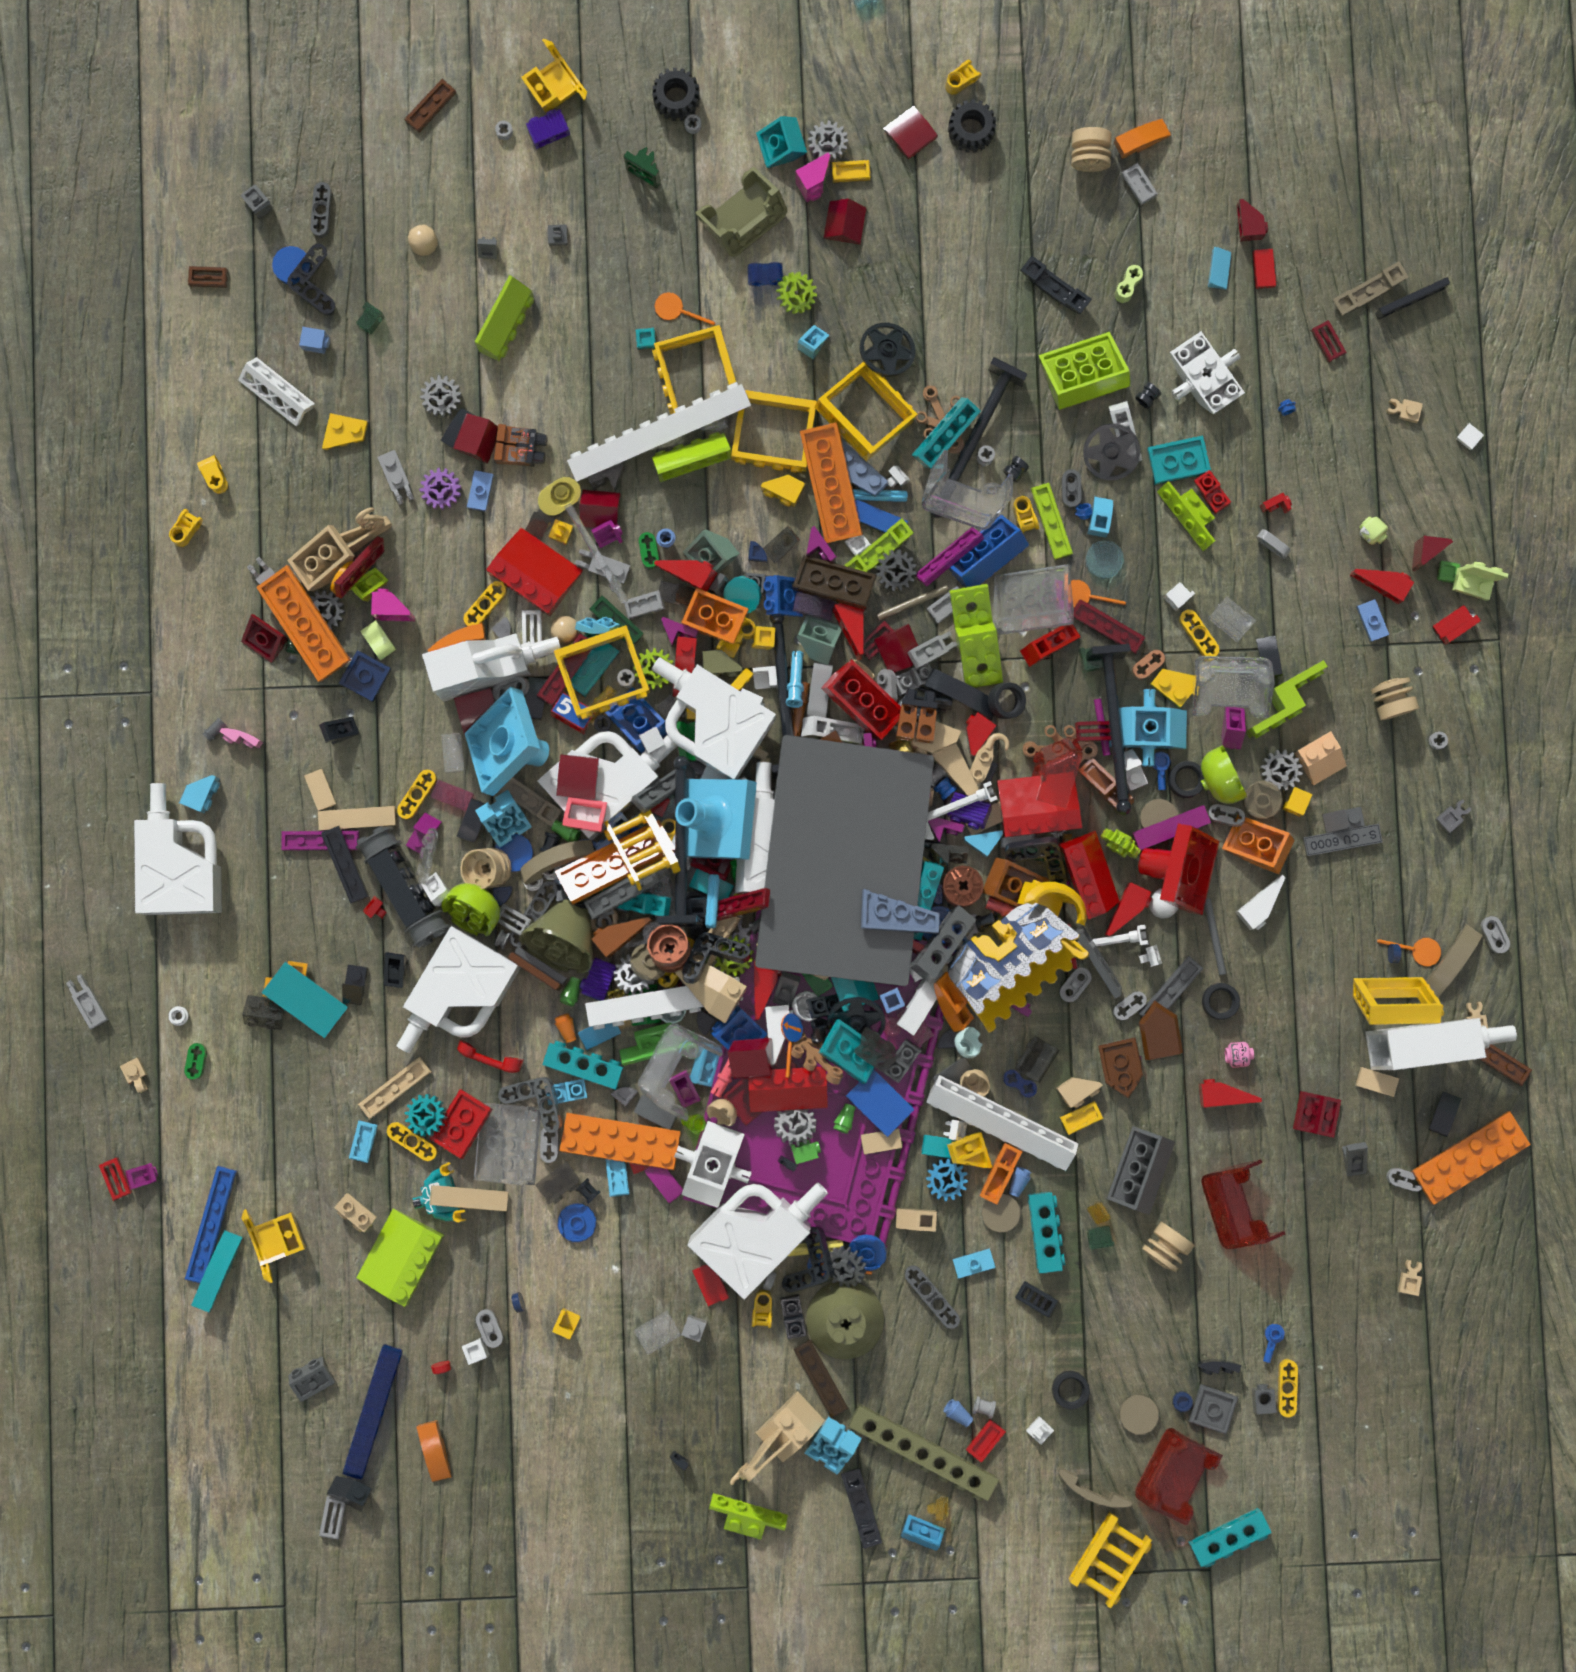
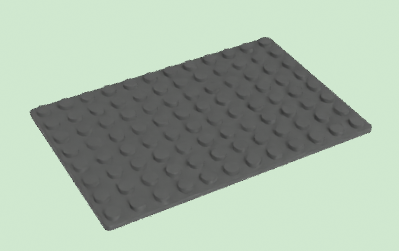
M784 735L782 737L764 888H768L771 891L768 908L761 910L755 960L757 968L899 986L908 985L914 932L861 929L862 890L866 889L872 893L881 894L888 898L917 906L934 763L932 755Z

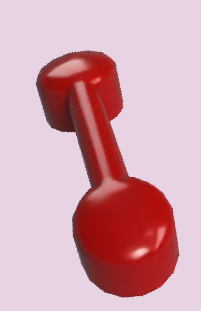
M461 1039L457 1046L458 1052L464 1057L507 1073L520 1072L524 1059L505 1057L503 1062L476 1053L477 1049Z

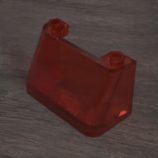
M1169 1428L1164 1432L1136 1487L1135 1496L1152 1510L1187 1526L1193 1517V1507L1188 1501L1205 1468L1214 1470L1219 1466L1223 1455L1180 1431Z

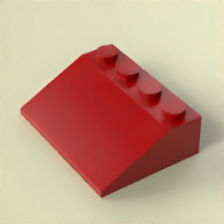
M523 528L517 531L486 569L489 575L502 582L506 587L549 617H551L583 572L582 569Z
M1074 772L997 780L1004 838L1082 828Z

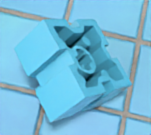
M508 790L495 797L496 802L490 805L487 802L475 810L499 848L513 840L511 836L516 832L520 835L532 827Z
M828 1417L813 1436L805 1454L817 1462L820 1459L825 1463L824 1467L838 1475L845 1463L853 1456L862 1438L850 1430L845 1432V1425L839 1424Z

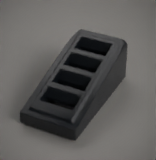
M1026 1281L1023 1282L1015 1297L1048 1318H1051L1060 1302L1058 1299ZM1030 1288L1031 1291L1027 1298H1023L1027 1289ZM1036 1292V1293H1038V1294H1037V1296H1036L1034 1302L1032 1303V1302H1030V1300H1031L1032 1296L1034 1295V1293ZM1043 1296V1297H1045V1299L1043 1300L1041 1306L1039 1307V1306H1037V1304H1038L1039 1300L1041 1299V1297ZM1050 1300L1052 1303L1050 1304L1048 1310L1046 1311V1310H1044V1308H1045L1046 1304L1048 1303V1301Z

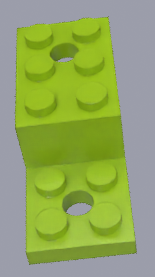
M983 584L950 590L956 643L960 651L964 683L974 688L1003 683L997 630L992 620L988 585ZM970 602L976 603V607L973 610H967L966 605ZM984 663L987 665L985 670H977L979 664Z
M1325 661L1319 662L1269 691L1267 695L1278 713L1247 730L1246 734L1248 737L1255 736L1257 739L1269 732L1268 728L1270 726L1274 729L1286 722V717L1290 720L1302 713V708L1306 704L1297 689L1308 683L1307 679L1311 682L1324 674L1323 670L1328 667Z

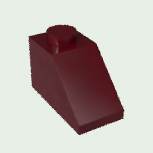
M1239 199L1236 208L1240 242L1263 240L1266 233H1268V223L1264 221V215L1244 199Z

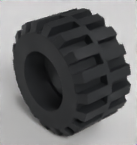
M673 68V71L666 69L665 74L661 72L659 79H655L652 94L654 106L658 109L660 115L664 114V118L667 120L671 117L672 121H676V118L683 121V117L691 115V112L693 114L696 112V107H699L700 91L695 76L692 77V73L689 71L685 73V69L682 68L680 71H677V68ZM672 88H681L687 92L686 97L677 102L670 101L665 95Z
M971 99L970 103L967 100L963 101L962 105L959 103L956 106V110L953 109L949 119L950 140L953 139L952 144L954 146L958 145L959 150L966 149V153H969L970 150H973V153H977L978 149L984 150L985 145L989 146L994 137L996 117H993V110L989 111L990 106L987 104L985 106L982 105L983 101L980 100L978 103H975V99ZM974 119L982 125L983 129L978 133L972 134L966 132L961 124L965 120Z

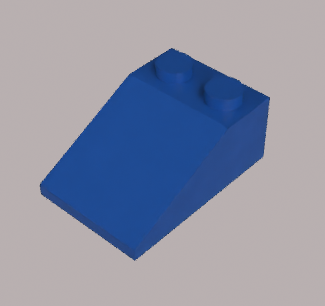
M632 687L626 693L635 691V689ZM636 698L631 699L624 706L619 707L617 704L611 706V710L604 712L640 754L644 753L646 749L639 735L657 727L662 739L667 736L665 720L644 698L636 700Z

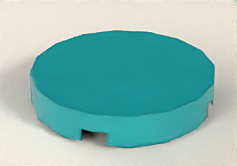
M739 576L727 583L724 589V599L748 608V613L754 611L760 604L762 593L760 587L753 579Z

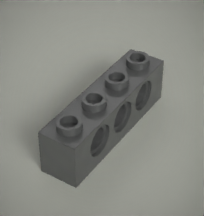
M959 905L951 908L939 925V933L931 936L910 968L927 982L933 979L937 980L943 973L941 970L943 966L949 964L953 959V952L963 945L964 941L962 939L974 929L972 925L976 919ZM953 926L956 927L957 934L953 932ZM942 941L947 944L946 949L943 947ZM932 955L936 958V964L932 961Z

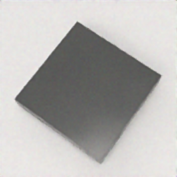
M1200 1384L1188 1421L1227 1434L1238 1396Z

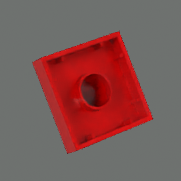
M1177 824L1172 850L1143 849L1138 863L1139 872L1142 875L1164 880L1160 900L1188 913L1202 915L1220 841L1193 826Z

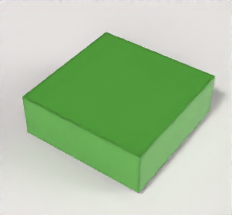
M1440 561L1437 580L1454 583L1457 568H1460V564Z

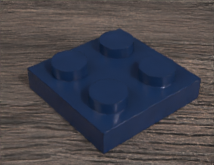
M357 650L339 684L374 702L391 668Z

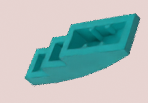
M610 885V886L606 887L605 889L599 891V894H600L601 892H603V891L609 889L610 887H612V885ZM644 892L616 908L632 910L643 914L669 916L671 898Z
M224 1230L191 1306L209 1313L211 1312L225 1278L230 1272L242 1242V1236Z

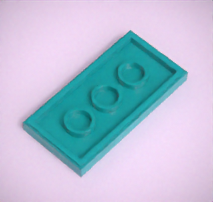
M286 961L261 992L323 1038L327 1036L348 1008V1006Z

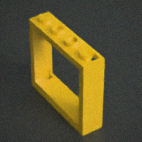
M720 325L654 343L655 350H652L654 360L659 361L660 364L657 370L659 378H664L665 385L662 388L665 397L669 396L670 403L667 404L670 415L675 413L674 409L678 408L662 352L715 338L727 383L730 385L736 382Z
M864 362L821 396L814 406L830 424L838 422L840 435L866 462L913 423L918 415L912 409V406L908 405L902 398L901 394L889 385L885 378L869 369ZM860 376L904 420L874 446L830 402Z
M745 390L750 403L809 412L807 429L813 428L816 412L814 406L817 401ZM745 408L738 411L731 460L735 461V463H740V465L752 463L753 466L759 468L772 466L774 470L781 471L785 468L791 469L793 473L806 472L807 461L804 448L802 461L739 452Z
M626 625L554 650L578 718H590L594 712H607L611 710V706L617 704L619 707L629 703V700L634 698L640 700L646 698L647 694L650 693ZM625 638L642 688L581 709L563 659Z
M1423 977L1353 978V998L1369 1024L1441 1023V1016H1444L1443 1004L1440 1003L1439 998L1436 997L1434 991L1431 990ZM1417 997L1421 1004H1377L1374 998Z

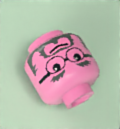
M1246 1042L1230 1043L1228 1048H1225V1061L1232 1068L1247 1067L1250 1065L1251 1060L1254 1059V1050L1249 1048Z

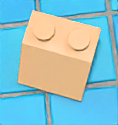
M1331 731L1294 752L1313 786L1347 766L1342 749Z

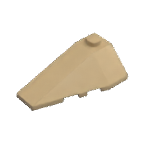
M693 957V960H694V961H697V962L701 961V960H699V959ZM706 964L698 982L694 984H688L683 980L682 970L675 972L696 999L705 1007L706 1011L723 1023L727 1022L746 992L747 986ZM692 966V968H693V969H692V972H691L690 974H688V976H691L692 974H694V968H695V967Z

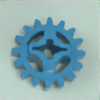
M940 1159L938 1166L933 1163L934 1169H928L931 1176L926 1177V1180L930 1181L926 1185L927 1188H933L930 1193H938L937 1199L944 1196V1201H947L949 1196L952 1200H955V1194L962 1196L960 1190H966L963 1183L968 1182L967 1179L963 1178V1176L967 1175V1172H961L962 1165L957 1167V1164L950 1163V1159H946V1163H943ZM942 1167H949L945 1172H938ZM955 1171L959 1174L960 1182L955 1180ZM950 1174L952 1182L944 1185L942 1177H947ZM934 1178L939 1180L940 1185L938 1189L934 1184ZM950 1187L956 1188L952 1192L945 1193L946 1190Z

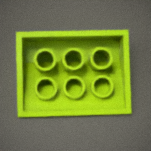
M1110 332L1038 355L1050 391L1059 410L1130 387V371Z
M393 1208L356 1278L385 1297L405 1307L409 1304L444 1235Z

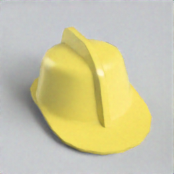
M570 477L557 479L540 492L538 497L539 508L547 515H557L578 501L581 494L580 486L576 480Z

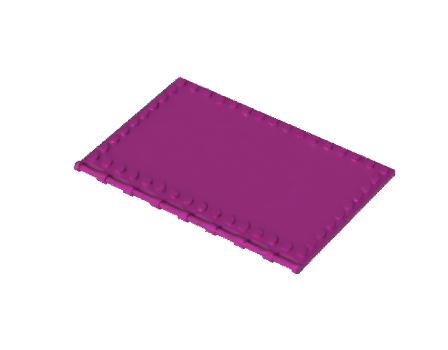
M761 910L757 911L755 920L761 917ZM752 931L749 940L751 946L749 948L754 951L751 954L754 960L748 962L751 967L749 969L744 967L745 973L740 975V983L747 986L743 995V1000L739 1002L738 1006L767 1033L764 1038H768L765 1008L760 1019L755 1020L754 961L756 960L757 950L755 948L757 947L759 932L755 935ZM913 939V940H915L916 942H918V943H920V944H922V945H924V946H925L926 943H927V941H924V940L919 941V940ZM913 952L911 956V962H913L918 956ZM932 955V961L934 962L936 958ZM788 972L801 977L795 997L804 991L814 993L801 973ZM909 974L907 986L874 982L878 996L898 988L905 1006L886 1014L880 998L873 1001L883 1010L886 1021L882 1035L872 1042L883 1050L874 1070L907 1102L913 1103L912 1107L915 1109L910 1114L907 1130L901 1129L902 1123L896 1128H899L901 1141H904L897 1167L892 1166L896 1149L864 1154L861 1135L880 1132V1130L846 1098V1095L859 1081L843 1071V1077L839 1084H832L827 1081L828 1108L808 1109V1114L813 1113L814 1119H816V1132L813 1133L812 1139L807 1137V1140H810V1143L818 1141L821 1153H818L819 1158L799 1163L795 1171L789 1170L777 1161L780 1155L796 1163L789 1141L786 1140L783 1143L782 1137L777 1138V1131H774V1119L778 1117V1111L762 1112L747 1126L738 1116L732 1126L721 1125L744 1134L734 1164L735 1167L751 1171L750 1177L742 1175L749 1178L748 1184L734 1178L728 1179L719 1206L722 1203L725 1204L738 1190L752 1184L762 1185L772 1191L780 1200L784 1198L788 1203L792 1204L794 1200L799 1201L818 1182L827 1190L828 1194L810 1212L811 1217L807 1221L811 1224V1227H821L825 1236L851 1243L854 1238L861 1235L874 1236L879 1216H882L884 1221L879 1239H881L887 1249L886 1241L891 1221L895 1217L897 1209L895 1205L901 1181H904L905 1165L910 1145L914 1141L916 1133L914 1130L920 1106H923L924 1090L929 1070L933 1066L935 1058L933 1054L939 1030H942L944 1019H942L943 1013L938 1003L935 1017L929 1016V1011L915 1035L897 1025L922 979L914 982L911 974ZM778 977V981L765 1007L781 1006L773 1003L780 977ZM834 986L820 996L825 997L836 994ZM867 1004L863 1005L864 1011L875 1010ZM801 1020L803 1032L806 1037L811 1038L813 1033L811 1021ZM881 1021L871 1026L875 1034L881 1026ZM828 1027L826 1028V1034H827V1036H828V1034H829ZM926 1027L932 1028L926 1054L919 1053L899 1083L883 1073L906 1038L921 1048ZM788 1040L785 1041L783 1046L786 1053L788 1052ZM723 1045L711 1090L718 1079V1073L722 1072L728 1061V1049ZM805 1049L801 1058H795L791 1055V1059L799 1068H804L803 1064L806 1060ZM825 1059L832 1067H838L828 1059ZM817 1062V1064H816L815 1067H822V1066ZM921 1065L922 1070L917 1090L913 1092L911 1087L916 1067ZM731 1077L732 1082L728 1083L723 1094H725L742 1078L733 1079ZM710 1092L707 1106L715 1100L723 1098L715 1096L716 1094ZM845 1103L856 1107L852 1130H849L848 1134L834 1129V1121ZM705 1111L696 1150L698 1149L707 1122L710 1121L715 1124H717L718 1122L716 1117L709 1118L707 1111ZM716 1160L708 1161L707 1164L710 1165L711 1170L714 1167L718 1168ZM892 1178L894 1181L888 1205H884L882 1203L888 1179ZM686 1196L683 1197V1200L714 1207ZM758 1196L748 1197L739 1206L766 1214L772 1209Z

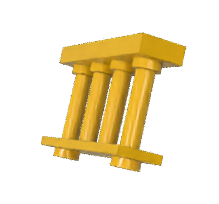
M650 810L646 813L641 811L638 817L615 828H611L608 821L604 822L606 827L604 834L607 840H612L629 872L627 877L632 886L636 885L638 891L642 890L639 880L663 868H671L673 874L681 871L672 849ZM641 823L648 825L647 831L622 843H619L616 835ZM648 838H655L656 843H654V846L629 858L626 857L623 850ZM656 853H663L664 858H662V861L637 873L634 872L631 865Z
M1110 1511L1068 1578L1070 1583L1076 1587L1079 1583H1085L1107 1597L1105 1603L1109 1608L1119 1602L1121 1598L1120 1592L1143 1554H1147L1152 1547V1540L1149 1536L1145 1535L1143 1540L1119 1526L1117 1516ZM1110 1532L1119 1534L1138 1547L1133 1557L1108 1542L1107 1537ZM1100 1549L1107 1550L1128 1564L1122 1574L1098 1559L1096 1555ZM1090 1566L1097 1567L1117 1580L1112 1591L1087 1576L1088 1573L1086 1572Z

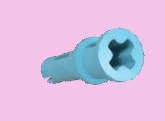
M793 651L791 654L790 683L787 685L788 698L786 699V705L798 708L803 705L801 698L804 691L802 684L804 653L796 651L795 655V651Z

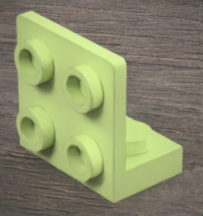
M1474 562L1471 565L1466 564L1464 567L1457 568L1452 590L1487 601L1490 600L1494 581L1506 579L1509 574L1504 573L1501 568L1485 567L1486 564L1481 562Z

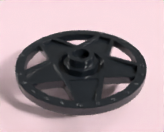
M887 322L877 323L869 327L863 334L859 346L861 358L866 366L873 372L883 376H896L904 373L912 365L916 352L915 344L910 334L899 325ZM891 328L893 330L888 335H885L878 329ZM903 335L909 342L910 349L901 345ZM869 336L873 346L864 351V342L866 337ZM897 360L909 361L904 367L895 371ZM870 361H881L884 370L875 367Z
M1115 423L1105 424L1093 430L1087 437L1083 447V457L1087 468L1092 474L1104 480H1118L1129 475L1137 466L1141 453L1136 435L1126 426ZM1109 428L1121 429L1127 432V434L1116 438ZM1099 432L1100 444L1088 447L1092 438ZM1133 442H1135L1136 446L1135 460L1126 452ZM1088 458L1100 461V473L1091 466ZM1116 465L1127 469L1121 474L1110 476Z
M851 997L839 1001L831 1008L827 1017L829 1032L832 1029V1022L835 1023L836 1020L840 1019L871 1042H874L882 1035L886 1024L885 1014L881 1007L872 1000L862 997ZM850 1003L848 1011H837L840 1007ZM862 1003L873 1007L875 1010L864 1011ZM881 1021V1026L875 1034L871 1026Z

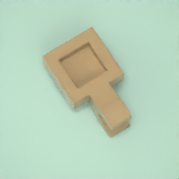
M137 1057L120 1066L128 1084L134 1082L138 1093L148 1090L142 1078L147 1073L140 1058Z

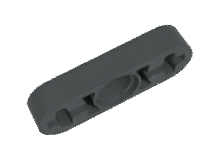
M325 182L317 183L313 191L310 228L317 238H324L329 233L332 190ZM322 188H325V190L327 191L323 195L324 201L321 200V194L319 192L322 191ZM319 206L326 207V212L322 215L316 213V209ZM318 219L321 220V225L324 228L321 229L320 232H318L317 229H315L319 227Z

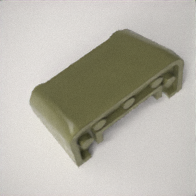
M754 166L743 174L741 180L743 188L716 210L711 205H705L695 212L700 222L731 257L739 255L783 220L788 211L780 191Z

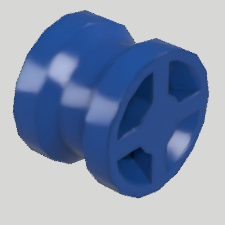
M947 777L934 788V791L939 792L941 799L945 800L958 788L952 785Z

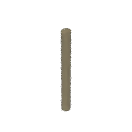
M944 585L882 611L876 614V616L881 621L949 592L948 587Z

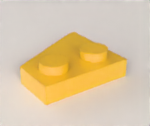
M330 413L322 449L329 450V448L342 447L350 443L364 441L368 422Z
M1162 669L1150 685L1177 707L1181 708L1202 682L1203 678Z
M982 1132L973 1133L947 1145L953 1164L992 1168Z

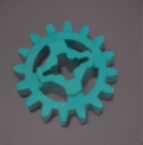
M426 1094L425 1098L423 1095H418V1100L412 1098L413 1105L407 1104L410 1110L404 1112L405 1115L409 1116L405 1122L411 1123L408 1129H414V1134L418 1135L420 1133L424 1137H426L427 1133L433 1136V1131L440 1132L439 1126H445L442 1119H447V1116L443 1115V1112L447 1111V1109L441 1107L443 1101H437L438 1097L436 1096L431 1098L430 1094ZM427 1113L430 1114V1115H432V1116H428V1117L420 1116V1114H421V1115H424V1114H427Z

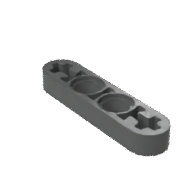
M552 881L544 882L523 915L532 917L535 922L545 914L557 895V885ZM551 885H553L552 889L554 890V893L548 894L546 898L550 900L547 903V901L539 897V895L542 894L544 896L547 892L545 890V887H550ZM536 901H542L545 905L544 909L540 912L534 909ZM512 931L509 937L510 943L515 947H522L520 942L515 943L516 939L513 937L518 934Z
M908 1266L905 1269L904 1275L909 1284L944 1326L950 1329L957 1327L960 1317L918 1266ZM911 1269L918 1271L917 1276L920 1280L922 1277L925 1278L917 1287L914 1285L917 1281L913 1277L911 1279L908 1277L910 1275L909 1270ZM923 1284L931 1286V1292L928 1295L920 1292ZM936 1299H941L944 1302V1306L940 1310H936L933 1307V1302ZM947 1307L950 1308V1310L947 1311L950 1316H956L954 1318V1324H952L951 1322L947 1324V1317L944 1314L942 1315V1317L939 1315L943 1313L947 1309Z

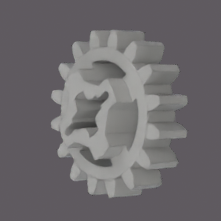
M828 120L827 125H824L822 121L820 122V127L814 125V131L809 132L810 138H808V144H810L809 151H813L812 156L818 155L821 157L829 152L830 158L834 162L836 161V156L842 158V152L847 151L846 146L848 145V139H846L848 134L847 132L843 133L844 127L838 128L837 122L831 125L830 120ZM817 137L819 140L818 145L815 142ZM838 138H840V141H841V143H840L839 146H838V143H837Z
M438 375L437 380L431 377L430 384L428 382L424 383L426 389L421 388V392L424 394L420 396V399L424 401L422 403L423 407H428V413L433 411L435 417L440 413L443 418L446 412L452 415L451 410L457 411L456 404H461L458 398L462 397V394L457 392L460 390L459 385H455L456 382L453 379L449 382L448 376H445L444 380L441 379L440 375ZM444 385L450 387V388L452 389V391H451V390H446V389L444 388ZM443 393L444 396H442V399H439L438 397ZM430 402L436 403L438 405V408L433 406Z
M1276 750L1275 756L1269 753V759L1264 758L1262 760L1265 765L1260 766V769L1264 770L1260 776H1265L1266 779L1264 781L1272 782L1279 790L1282 787L1284 791H1287L1288 786L1290 788L1295 787L1293 782H1300L1297 776L1303 774L1298 771L1302 765H1297L1296 763L1299 761V758H1292L1293 752L1287 755V750H1283L1281 754L1279 750ZM1284 759L1288 760L1291 764L1286 763ZM1274 760L1273 768L1269 769L1271 762ZM1279 768L1288 769L1284 773L1274 772ZM1293 772V776L1289 780L1288 775ZM1273 776L1278 779V782L1274 781L1271 777Z
M627 954L626 960L620 959L621 965H615L617 971H613L616 977L614 981L618 984L620 990L624 989L626 994L629 991L633 995L636 994V991L643 994L642 989L649 990L648 984H654V981L645 980L637 976L630 965L631 957Z
M808 1109L778 1111V1117L774 1119V1131H777V1138L782 1137L783 1143L788 1140L790 1146L793 1142H796V1145L799 1146L800 1141L806 1144L807 1137L812 1139L813 1133L816 1132V1119H814L813 1113L808 1114Z

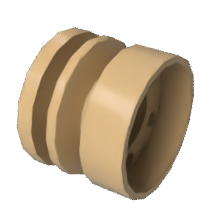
M1085 127L1075 130L1072 133V148L1075 150L1071 154V166L1076 170L1084 172L1108 169L1111 166V152L1108 149L1111 148L1112 133L1100 127Z
M1410 677L1388 680L1371 689V694L1381 693V696L1373 699L1374 702H1384V705L1377 708L1380 721L1420 709L1416 696H1406V693L1413 690V686L1403 687V685L1411 682Z
M498 848L471 850L462 859L460 866L461 876L465 883L481 886V889L500 887L510 877L511 862L507 854Z
M1160 1222L1154 1230V1233L1160 1239L1157 1242L1149 1238L1147 1241L1153 1244L1154 1248L1151 1249L1144 1245L1142 1249L1148 1254L1149 1258L1163 1268L1177 1272L1179 1268L1173 1265L1172 1262L1175 1260L1182 1265L1183 1261L1177 1256L1180 1252L1188 1256L1195 1245L1168 1225Z

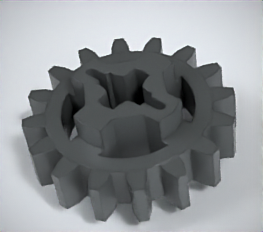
M898 549L896 554H894L893 550H889V555L883 553L884 559L877 560L880 566H875L879 570L876 575L881 577L878 582H885L884 588L887 589L891 586L892 591H895L896 587L901 591L902 585L909 587L908 581H914L911 576L917 574V572L912 570V568L916 567V564H911L913 557L907 558V552L901 555V550ZM893 558L889 565H885L888 560ZM902 560L905 561L907 568L903 566ZM897 567L899 570H903V572L895 573L888 569ZM884 572H887L890 581L887 580V578L884 575ZM903 575H906V577L901 582H899V579Z
M323 590L322 595L319 592H315L316 597L311 595L309 597L324 620L329 621L327 624L333 631L332 626L339 627L337 622L344 621L341 615L345 614V611L341 610L344 604L338 603L340 598H334L333 592H330L329 595L325 590ZM320 600H328L327 602H320ZM323 608L327 611L325 615L321 611ZM336 609V615L334 617L333 611Z
M841 1246L839 1250L835 1247L832 1252H829L834 1269L833 1283L838 1281L839 1286L846 1284V1287H850L852 1284L855 1287L858 1282L862 1281L867 1271L864 1269L866 1263L861 1262L863 1256L858 1257L857 1250L853 1253L851 1252V1247L845 1250Z

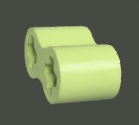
M1131 265L1126 270L1124 281L1117 286L1115 291V298L1118 302L1126 303L1131 299L1134 287L1140 283L1143 276L1141 267Z
M374 621L360 631L380 660L396 650L377 621Z

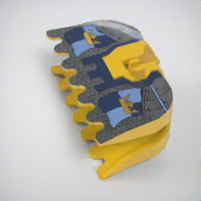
M1026 903L1016 907L1001 921L998 920L991 925L995 934L1002 942L1001 946L998 947L988 936H981L979 938L974 936L953 954V959L948 965V974L951 981L965 996L968 1005L979 1017L989 1033L996 1028L995 1018L1000 1017L1003 1020H1007L1011 1017L1010 1007L1012 1005H1016L1019 1008L1026 1005L1025 995L1027 993H1031L1034 996L1040 995L1042 992L1041 982L1046 981L1049 984H1053L1057 981L1056 971L1058 969L1064 972L1070 971L1073 966L1071 963L1073 957L1083 960L1089 956V952L1075 941L1080 935L1046 906L1038 903L1033 905Z

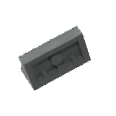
M323 1356L318 1359H312L307 1365L294 1369L288 1375L289 1386L300 1402L335 1383V1378L326 1367Z

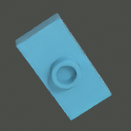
M358 1121L349 1159L369 1163L378 1125Z
M605 1159L610 1197L630 1195L626 1163Z
M990 1248L952 1259L958 1279L995 1268Z

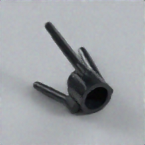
M918 687V690L922 692H935L927 688ZM935 692L936 702L938 703L937 708H939L936 714H946V710L952 709L953 699ZM917 696L916 700L924 701V697Z

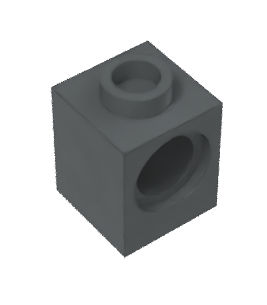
M1257 1384V1388H1252L1253 1412L1256 1414L1276 1413L1275 1389L1269 1387V1384ZM1262 1394L1268 1395V1400L1265 1403H1260L1259 1399Z

